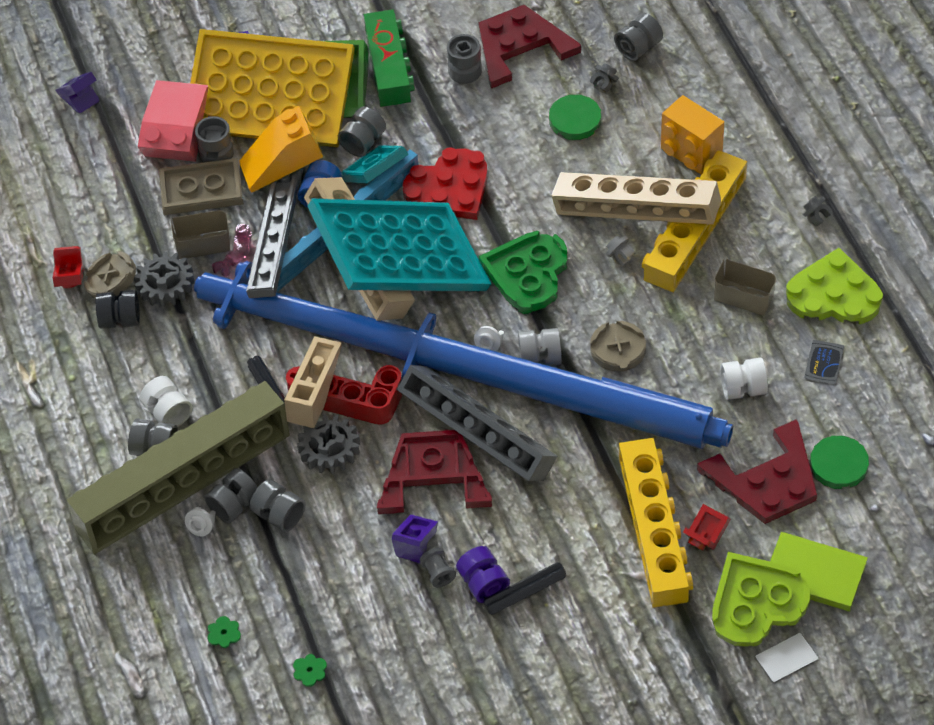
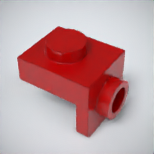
M80 246L54 248L55 267L52 277L54 287L73 288L77 285H82L84 266Z
M703 504L689 529L685 527L683 533L690 537L688 543L703 551L707 546L714 550L731 519Z

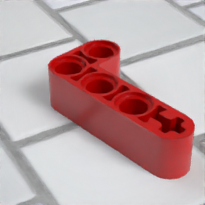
M393 365L383 366L376 372L372 384L333 375L323 410L373 424L382 425L388 423L393 418L403 395L397 390L402 381L400 370ZM300 366L293 367L286 373L288 391Z

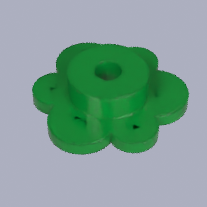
M226 616L219 617L216 623L208 626L209 635L207 639L209 644L227 648L230 646V643L238 642L241 639V633L238 630L239 623L237 621H230Z
M313 654L306 655L305 659H296L293 663L295 670L293 674L294 679L302 681V684L306 687L314 686L316 681H322L325 678L326 661L322 658L316 659Z

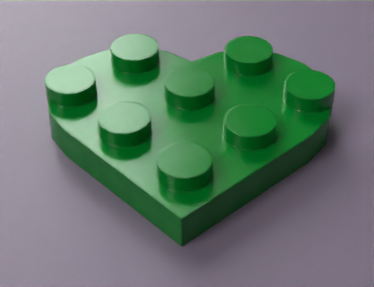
M534 231L480 255L479 261L506 301L517 308L520 313L529 314L532 311L543 309L557 300V275L567 269V247L565 242L556 234L550 236L548 234H540V231Z

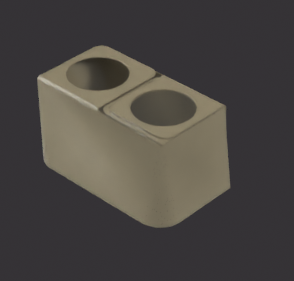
M217 210L172 218L174 224L173 228L171 221L172 235L179 259L231 251L227 215L224 211Z
M726 259L724 276L723 260L715 276L714 300L764 316L774 296L776 277L770 272ZM727 286H735V287H737L739 290H736V289H733V288H730V287H727ZM754 294H760V295H763L764 297H758V296H755Z

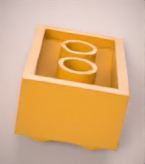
M297 106L275 117L239 160L248 188L253 193L322 158L323 154L300 106Z

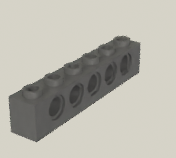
M410 365L397 388L399 392L528 481H544L558 457L426 366Z

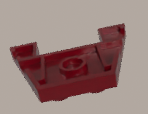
M521 5L478 22L491 89L512 81V73L505 64V60L545 44L551 46L561 61L581 53V44L526 5Z
M796 419L773 430V437L785 454L735 475L721 453L697 463V471L705 477L707 475L715 482V486L723 492L727 491L734 496L738 504L764 524L817 500V492L799 422Z
M456 430L401 434L391 463L390 473L383 486L381 499L377 503L378 515L404 513L403 487L464 483L466 509L492 507L490 492L487 491L484 485V480L473 462V457L462 434Z

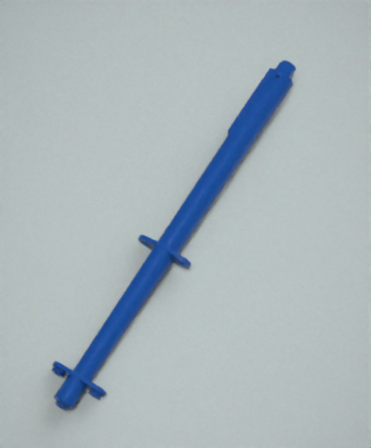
M249 261L238 263L234 280L205 272L196 279L194 284V291L197 292L198 299L222 305L221 308L215 310L213 316V323L217 324V327L221 329L227 328L235 311L239 310L404 360L406 363L403 368L402 379L410 365L426 366L434 370L703 449L706 444L722 448V446L728 447L733 434L734 425L729 424L728 420L714 417L712 407L602 377V380L433 335L437 319L434 313L429 312L420 329L415 330L382 320L376 321L374 318L277 292L276 296L249 298L246 290L253 264Z

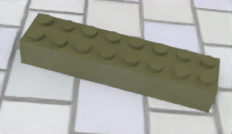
M266 381L257 386H252L244 394L234 400L225 402L219 409L200 417L197 422L175 432L172 437L162 443L153 445L147 452L137 458L128 460L123 466L110 474L103 475L85 489L76 491L70 498L66 499L76 532L95 555L227 475L234 468L240 467L290 436L284 402Z

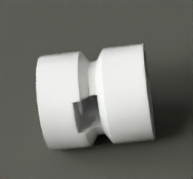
M761 357L746 359L742 365L738 361L721 363V383L726 400L743 398L745 393H748L750 396L767 394V374Z
M167 376L154 378L144 386L140 394L141 403L154 415V418L159 423L175 424L179 427L192 413V403Z

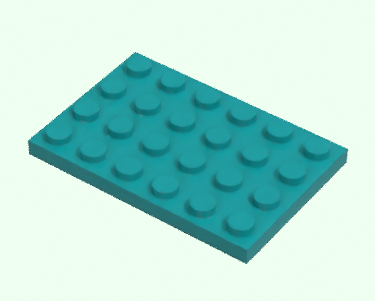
M312 198L307 206L348 290L487 291L491 285L449 203Z

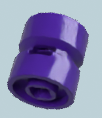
M478 546L467 551L456 564V570L464 582L468 584L469 590L479 603H484L485 598L510 585L509 577L503 568L498 565L497 559L487 546Z

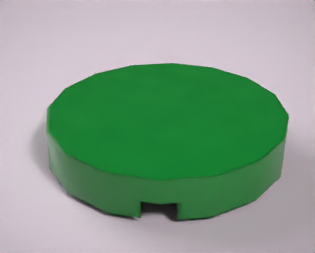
M567 95L559 98L552 104L549 110V125L554 133L564 135L565 139L582 140L592 136L595 130L599 129L601 125V109L597 102L590 97Z
M830 436L822 439L814 446L810 455V466L815 479L824 486L833 489H842V487L847 486L851 488L864 480L869 468V456L864 446L855 439L847 436Z

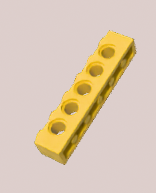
M717 150L714 157L706 161L701 177H696L695 180L717 181L721 203L714 224L668 222L664 234L660 233L656 238L651 254L647 253L642 261L641 267L644 269V281L674 293L744 183L747 173L746 160Z
M654 438L619 443V462L652 608L687 603L689 590H693V580L691 572H685L684 565L687 564L685 547H679L678 540L681 539L679 522H673L672 515L675 514L673 497H668L666 490H669L667 472L662 473L660 467L664 465L661 448L656 449ZM657 545H666V547H658ZM664 570H671V571H673V572H671V573H665V572H663V571H664Z

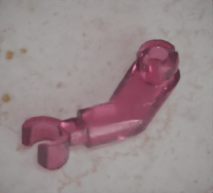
M239 224L236 226L233 250L225 256L223 261H217L212 264L214 274L221 270L222 276H229V267L235 266L248 256L252 240V233L248 225Z

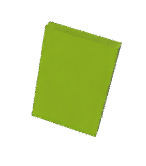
M781 532L770 562L787 565L798 570L810 587V600L850 612L868 557Z

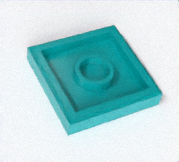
M379 145L341 171L342 179L344 182L369 183L409 154L404 146Z

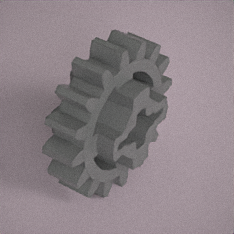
M164 252L162 257H158L155 253L153 254V260L143 259L144 267H136L138 273L134 277L136 291L141 295L143 301L149 299L152 306L157 301L161 303V307H165L168 301L172 305H176L175 299L185 300L184 292L191 293V285L195 284L192 265H188L186 258L179 260L177 253L172 257H168L167 252Z
M325 414L322 418L323 421H317L315 428L303 426L304 433H298L299 443H297V448L301 461L303 463L308 461L310 470L318 466L319 473H323L325 468H329L331 474L335 473V467L339 466L340 469L345 470V462L352 464L355 462L354 455H359L360 437L357 434L356 426L349 425V419L346 418L340 422L338 415H335L332 420H328Z

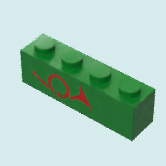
M394 9L363 14L380 107L410 103V92L415 91L413 76L407 75V72H411L409 57L403 56V53H407L405 38H400L399 36L403 34L401 19H396Z

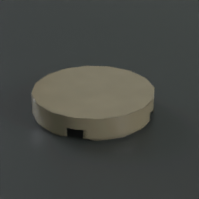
M116 251L118 254L113 255L107 253L95 260L86 273L88 277L87 282L84 280V286L93 298L96 299V294L101 292H113L115 296H118L120 291H125L130 286L136 275V265L128 254L122 251Z
M626 321L602 324L594 331L590 339L591 355L594 361L602 368L610 371L633 369L642 362L646 354V340L642 330Z

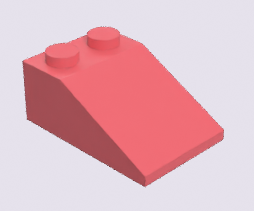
M156 80L142 120L138 148L145 157L196 162L198 144L195 128L204 117L208 85Z

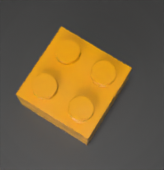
M682 95L662 113L661 149L667 155L673 156L684 163L687 168L702 175L706 161L709 158L712 159L717 150L723 152L724 121Z

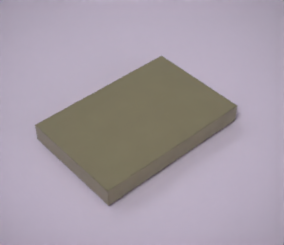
M238 158L159 168L163 215L244 205Z

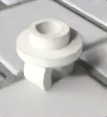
M483 326L474 335L475 345L497 351L501 346L504 331L500 330L498 332L493 327Z
M196 507L185 516V525L192 534L206 536L213 529L216 512L212 510L208 513L201 509V507Z

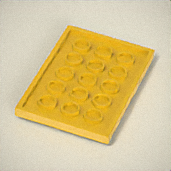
M200 29L190 84L208 85L203 119L212 116L223 118L229 124L231 136L258 139L275 117L288 109L300 106L313 130L318 145L339 147L337 135L342 129L354 45Z

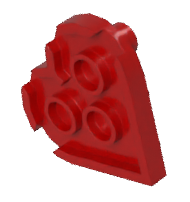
M449 147L442 151V156L438 158L434 166L414 165L403 182L404 200L406 199L407 202L449 203L456 218L478 220L487 183V163L484 160V154L481 151Z

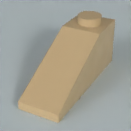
M314 336L284 399L287 422L315 428L326 402L341 351V342Z

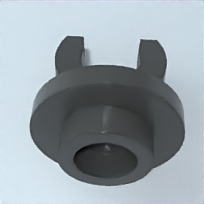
M606 63L602 66L596 65L595 69L598 72L592 75L590 82L596 86L601 79H604L605 81L601 88L608 92L612 87L611 80L617 82L619 79L615 75L617 70Z
M814 196L803 205L805 211L802 215L806 217L810 214V220L815 226L824 222L819 216V212L826 218L833 213L828 205L822 204L826 200L823 196L819 199Z

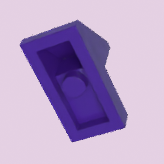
M92 72L79 75L55 90L77 113H82L99 102L98 96L91 87V84L97 81Z
M410 514L392 534L391 540L395 555L399 558L420 563V557L427 550L428 541L437 532L438 521Z

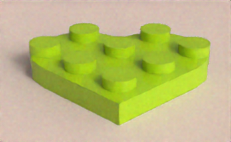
M837 248L797 273L786 285L787 305L794 314L803 319L804 315L819 317V320L832 316L844 323V320H848L851 322L859 321V324H864L873 320L879 314L883 299V293L876 282L840 248Z
M728 552L713 604L712 622L716 635L734 646H758L768 635L772 625H796L800 618L805 615L810 605V587L807 581L800 575L801 573L798 570L787 565Z

